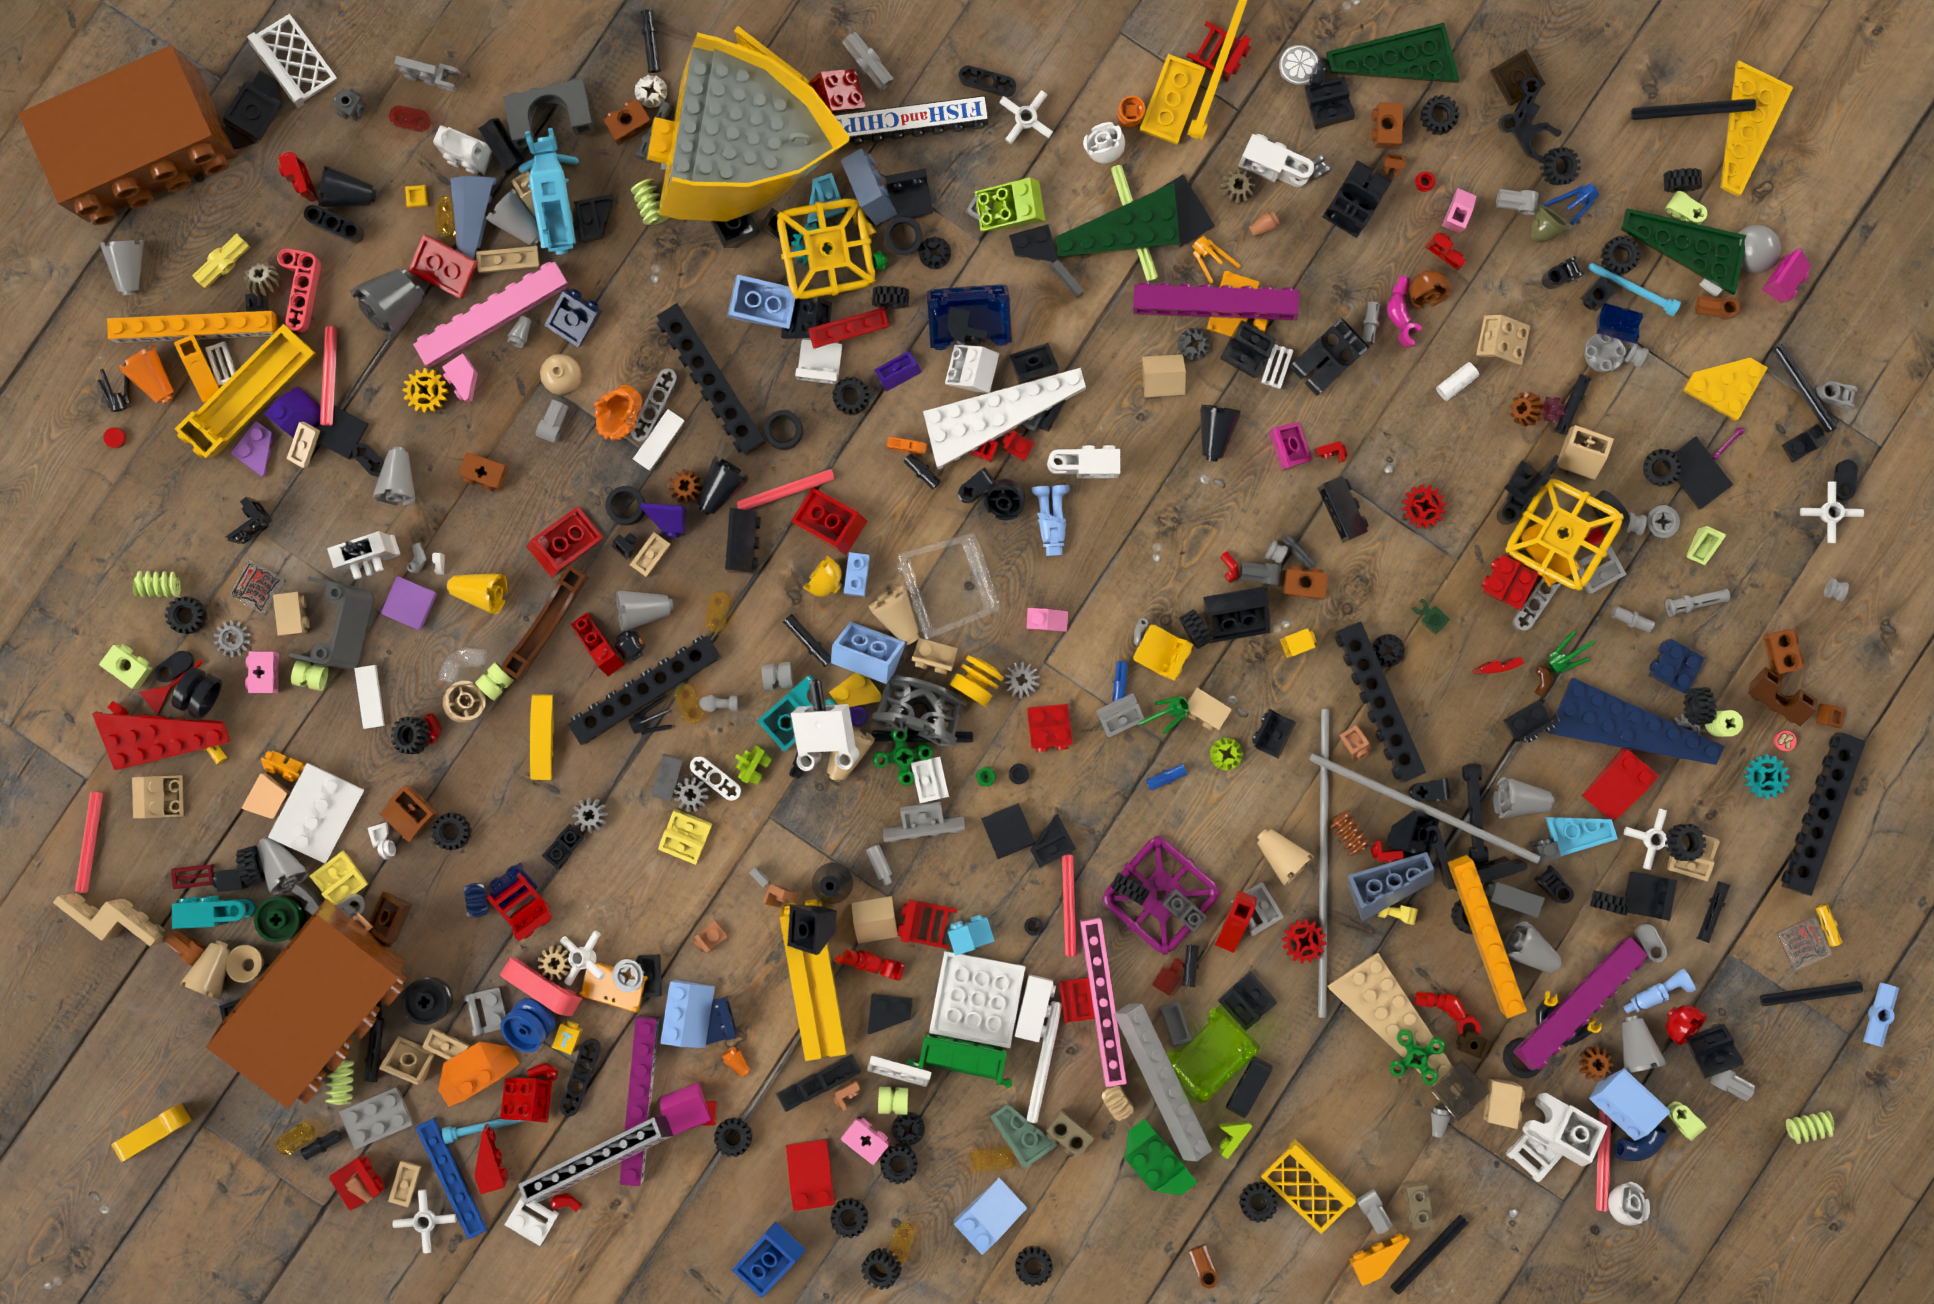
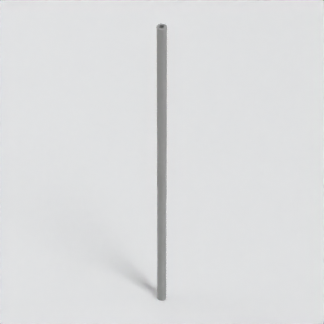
M1321 709V757L1329 760V709ZM1320 766L1319 926L1322 927V930L1319 933L1326 934L1322 941L1327 942L1329 769ZM1324 945L1321 948L1325 952H1319L1318 1017L1326 1018L1327 945Z

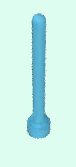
M1591 263L1588 267L1590 271L1663 307V310L1666 311L1665 313L1672 317L1681 305V302L1676 299L1666 300L1595 263Z
M497 1119L458 1129L448 1126L442 1128V1135L445 1144L455 1142L460 1136L482 1132L485 1124L488 1123L490 1129H495L525 1121Z

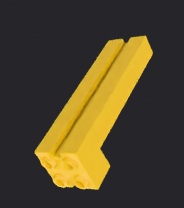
M283 324L197 412L192 411L175 428L178 432L177 436L184 443L192 444L194 447L192 449L193 452L200 458L214 459L317 353L303 342L295 332Z
M816 899L805 901V905L823 906L822 901L817 902ZM797 903L784 905L785 907L781 908L780 923L805 1061L822 1059L825 1056L846 1055L847 1048L828 943L819 955L787 946L790 905H797Z

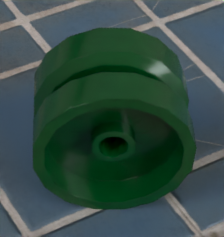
M282 895L268 898L260 903L255 911L253 920L255 929L262 938L270 942L277 943L293 939L306 923L307 914L306 910H304L305 907L293 896Z

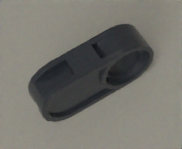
M1843 460L1835 467L1834 482H1836V498L1839 500H1847L1855 495L1858 466L1853 460ZM1841 485H1846L1849 488L1847 496H1843L1840 493Z
M187 651L174 653L155 668L156 679L165 683L174 681L193 666V655ZM164 667H168L171 671V675L167 679L161 676V670Z

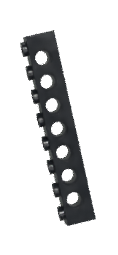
M678 303L658 314V327L662 333L667 332L670 336V339L667 341L673 350L678 349L681 356L678 358L683 366H689L692 373L689 374L695 385L699 383L703 388L700 393L706 402L709 400L714 406L711 408L717 419L721 417L725 424L722 427L728 436L733 435L736 440L733 442V445L739 453L743 451L746 456L765 444L766 441ZM675 325L682 326V331L678 334L672 333V328ZM686 342L693 343V348L690 351L683 350V345ZM703 359L704 365L701 368H695V360ZM714 376L715 382L712 385H706V377ZM717 394H726V399L723 402H716ZM735 410L737 411V416L732 420L727 419V412ZM741 427L748 429V433L744 437L737 435V431Z
M1357 622L1336 631V643L1339 648H1343L1345 653L1343 655L1344 662L1347 667L1350 666L1353 674H1351V678L1354 684L1358 685L1361 690L1359 696L1362 703L1367 704L1369 720L1371 723H1375L1377 727L1375 733L1379 742L1383 741L1386 748L1383 750L1386 759L1392 762L1394 768L1391 770L1396 780L1399 779L1400 782H1406L1425 774V768L1362 622ZM1353 640L1359 644L1357 652L1350 649V643ZM1361 659L1367 662V668L1364 671L1358 667V662ZM1369 678L1375 681V687L1372 690L1366 686V681ZM1377 697L1383 700V706L1380 709L1374 705V700ZM1385 716L1391 718L1392 723L1389 727H1385L1382 723ZM1393 735H1397L1400 739L1397 746H1393L1390 742ZM1401 754H1405L1408 758L1405 765L1399 763V756Z
M699 636L692 641L693 645L689 648L684 646L675 652L676 656L670 660L666 657L658 662L659 667L654 670L649 668L642 672L640 679L636 681L632 679L623 685L624 689L618 693L616 690L605 696L606 700L602 703L597 701L588 707L589 711L583 715L580 712L571 717L572 722L568 726L580 745L590 742L721 659L722 656L710 637ZM695 650L701 652V659L697 662L691 659V654ZM678 661L684 664V669L680 673L674 670V664ZM660 672H664L667 676L663 684H659L656 679ZM643 683L649 686V692L645 695H642L639 691V687ZM625 694H629L632 698V702L628 706L622 703V697ZM608 705L614 708V714L611 717L606 716L604 712ZM591 716H594L597 720V724L593 728H590L587 724V720Z
M1835 733L1830 738V749L1823 758V769L1816 778L1815 785L1817 786L1815 792L1809 798L1808 804L1810 806L1808 812L1803 815V826L1801 832H1798L1796 835V846L1789 855V866L1782 875L1781 881L1783 883L1781 887L1803 895L1812 896L1866 741L1845 733ZM1841 750L1845 753V758L1842 761L1839 758ZM1834 770L1838 772V777L1836 780H1834L1832 777V772ZM1827 789H1830L1831 791V797L1829 799H1827L1825 796V792ZM1821 808H1823L1825 812V815L1822 819L1818 815V812ZM1813 828L1818 830V835L1815 838L1812 836ZM1807 847H1810L1811 849V855L1809 857H1806L1805 855V849ZM1803 866L1804 874L1800 877L1798 869Z

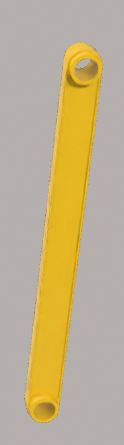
M1247 0L1238 1L1197 120L1192 119L1187 133L1192 138L1203 140L1208 126L1204 122Z

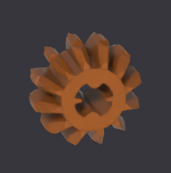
M1533 392L1518 393V398H1512L1514 405L1509 407L1513 411L1509 415L1514 417L1513 422L1527 427L1528 425H1536V421L1542 420L1540 413L1545 411L1541 407L1545 403L1540 401L1541 397Z
M682 469V476L677 471L674 472L677 479H669L674 485L668 486V489L675 490L670 496L672 498L678 496L676 500L678 503L682 501L683 497L685 504H689V497L695 502L697 499L694 494H701V491L697 490V488L703 487L702 483H696L701 479L700 476L693 477L694 471L692 470L687 475L686 470ZM685 482L686 484H688V482H690V484L688 485V491H685L684 489L683 491H681V489L683 488L682 483Z
M1594 1046L1591 1050L1587 1047L1586 1055L1580 1053V1057L1584 1059L1577 1062L1578 1065L1583 1066L1579 1071L1582 1074L1586 1073L1585 1078L1588 1080L1593 1078V1081L1598 1082L1599 1077L1603 1080L1606 1079L1605 1073L1612 1074V1071L1608 1068L1613 1067L1614 1063L1609 1061L1612 1055L1606 1054L1607 1049H1599L1598 1046ZM1595 1060L1599 1061V1065H1596V1067L1593 1066V1062H1596Z

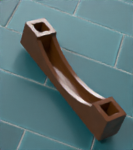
M568 564L540 614L500 667L502 670L518 680L524 678L590 577Z

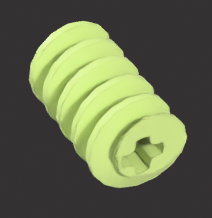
M654 179L643 180L631 189L632 194L635 195V202H639L637 207L641 210L640 215L644 217L643 223L645 225L659 224L669 218L658 215L660 201H656V199L660 197V194H653L657 186H650L655 181Z
M138 571L137 576L134 578L133 593L135 597L139 595L142 597L147 595L150 597H155V595L158 597H163L164 595L166 597H171L172 595L179 597L181 583L174 571L170 573V577L167 576L166 571L162 572L161 577H159L158 571L154 572L153 577H151L150 571H146L145 577H143L141 571Z
M1716 711L1713 723L1705 724L1707 731L1713 736H1735L1743 728V719L1736 711Z
M343 1060L333 1073L326 1075V1077L332 1079L331 1082L326 1083V1086L332 1087V1090L326 1091V1094L331 1095L332 1098L325 1100V1102L335 1105L351 1104L347 1100L352 1099L353 1095L347 1092L353 1090V1086L348 1085L353 1082V1078L348 1075L353 1074L354 1071L348 1067L354 1065L353 1061Z
M1826 1111L1825 1114L1819 1112L1817 1115L1810 1114L1809 1117L1804 1115L1801 1118L1795 1117L1793 1120L1786 1119V1129L1789 1136L1797 1144H1800L1801 1137L1805 1142H1809V1136H1811L1813 1141H1816L1817 1134H1819L1821 1139H1825V1132L1829 1137H1833L1834 1120L1829 1111Z

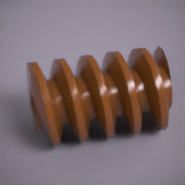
M1348 809L1329 821H1333V824L1330 826L1331 829L1338 828L1335 836L1342 835L1339 842H1347L1343 847L1344 850L1351 849L1348 856H1353L1367 848L1370 844L1366 845L1369 841L1367 837L1361 838L1364 835V831H1357L1360 825L1358 823L1352 824L1355 821V817H1348L1351 813Z

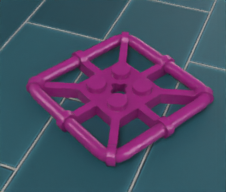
M1154 836L1143 846L1130 863L1127 862L1124 865L1125 868L1121 872L1126 877L1131 873L1143 882L1141 886L1151 891L1142 905L1145 908L1135 921L1130 918L1113 901L1131 899L1124 895H1113L1116 890L1110 887L1111 884L1106 889L1104 896H1102V902L1129 927L1128 929L1131 932L1134 931L1154 950L1162 953V955H1168V952L1176 948L1190 932V929L1184 925L1167 944L1166 921L1172 913L1161 904L1163 899L1159 901L1156 899L1158 896L1156 891L1165 890V896H1167L1175 888L1186 898L1188 896L1210 895L1199 908L1205 914L1216 902L1220 889H1218V886L1211 878L1193 864L1194 861L1191 858L1185 857L1164 838ZM1155 847L1156 869L1146 879L1135 868ZM1161 847L1183 865L1173 877L1162 869ZM1188 869L1209 889L1186 890L1177 881ZM1149 913L1160 921L1161 944L1139 925Z

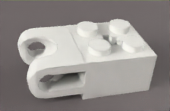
M442 125L439 126L433 140L434 145L443 154V158L448 160L447 163L454 167L461 165L466 168L467 172L473 175L478 173L485 175L494 154L485 142Z
M1252 134L1238 164L1239 167L1275 182L1276 179H1279L1294 187H1303L1314 171V164L1310 159L1286 149L1287 147L1282 143L1268 141V138L1261 134Z
M1088 445L1082 446V449L1054 450L1050 453L1047 467L1053 474H1077V479L1118 478L1120 475V449H1115L1113 445L1103 446L1102 449H1095V446ZM1061 459L1063 464L1056 465L1054 460Z
M1547 1093L1538 1094L1535 1104L1544 1112L1545 1123L1543 1124L1535 1120L1525 1122L1523 1132L1582 1167L1592 1163L1607 1126Z

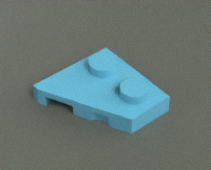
M832 173L812 180L809 205H813L818 201L824 203L841 200ZM844 208L824 211V217L826 220L846 212ZM810 213L808 215V225L818 222L817 213Z

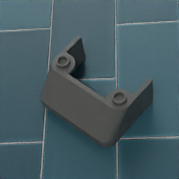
M308 576V581L327 585V599L331 603L339 604L340 606L330 645L323 643L315 645L311 651V656L290 653L289 657L347 670L357 668L360 664L375 602L373 593L365 589Z

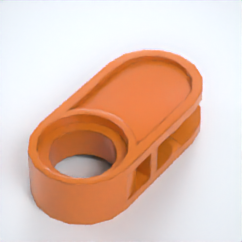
M888 437L886 448L925 455L927 443Z

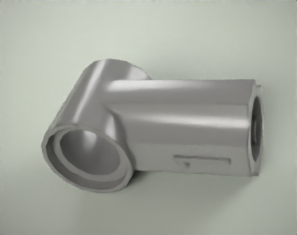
M1499 189L1496 197V207L1517 210L1518 213L1524 215H1535L1539 193L1531 190L1518 192Z
M552 400L544 419L540 421L537 427L536 436L556 444L561 435V426L569 406Z
M1731 1070L1712 1076L1709 1082L1745 1101H1748L1754 1094L1755 1086L1736 1076V1073Z
M1374 1189L1356 1199L1360 1209L1368 1217L1377 1234L1384 1233L1393 1226L1382 1208L1383 1204Z

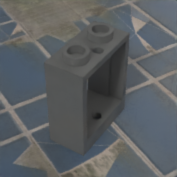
M1496 881L1484 883L1483 889L1487 901L1539 918L1545 898Z

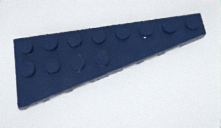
M1571 678L1554 717H1559L1560 719L1559 722L1555 723L1557 727L1547 732L1551 735L1717 765L1725 747L1575 678Z

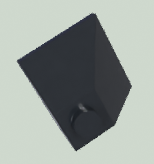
M1412 811L1392 825L1388 835L1387 846L1418 855L1427 852L1430 857L1432 847L1429 846V843L1434 842L1435 830L1427 831L1424 827L1430 824L1438 827L1439 819L1419 811Z
M790 905L787 946L819 955L836 931L837 911L823 906Z

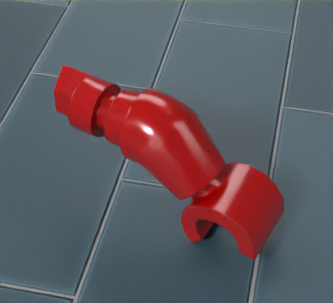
M847 949L843 952L842 956L838 955L834 958L837 963L851 965L858 970L878 974L880 971V976L896 981L901 980L905 964L889 958H885L883 962V958L863 950L857 952Z
M1416 991L1415 1005L1430 1008L1436 1006V1009H1442V1012H1446L1454 1021H1457L1456 1029L1459 1034L1463 1033V1025L1469 1022L1473 1023V1030L1478 1034L1480 1033L1481 1026L1478 1020L1473 1015L1466 1014L1467 1011L1457 996L1450 993L1435 996V993Z

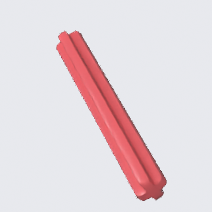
M327 326L325 328L320 424L323 426H332L338 334V329L334 326Z
M829 469L739 500L737 501V507L744 510L758 507L834 480V474Z
M93 791L90 793L75 891L78 893H87L89 888L103 793Z
M1067 854L1062 857L1065 955L1067 957L1076 956L1073 855Z
M1599 1109V1122L1606 1125L1607 1129L1598 1147L1596 1209L1601 1212H1607L1609 1210L1611 1118Z

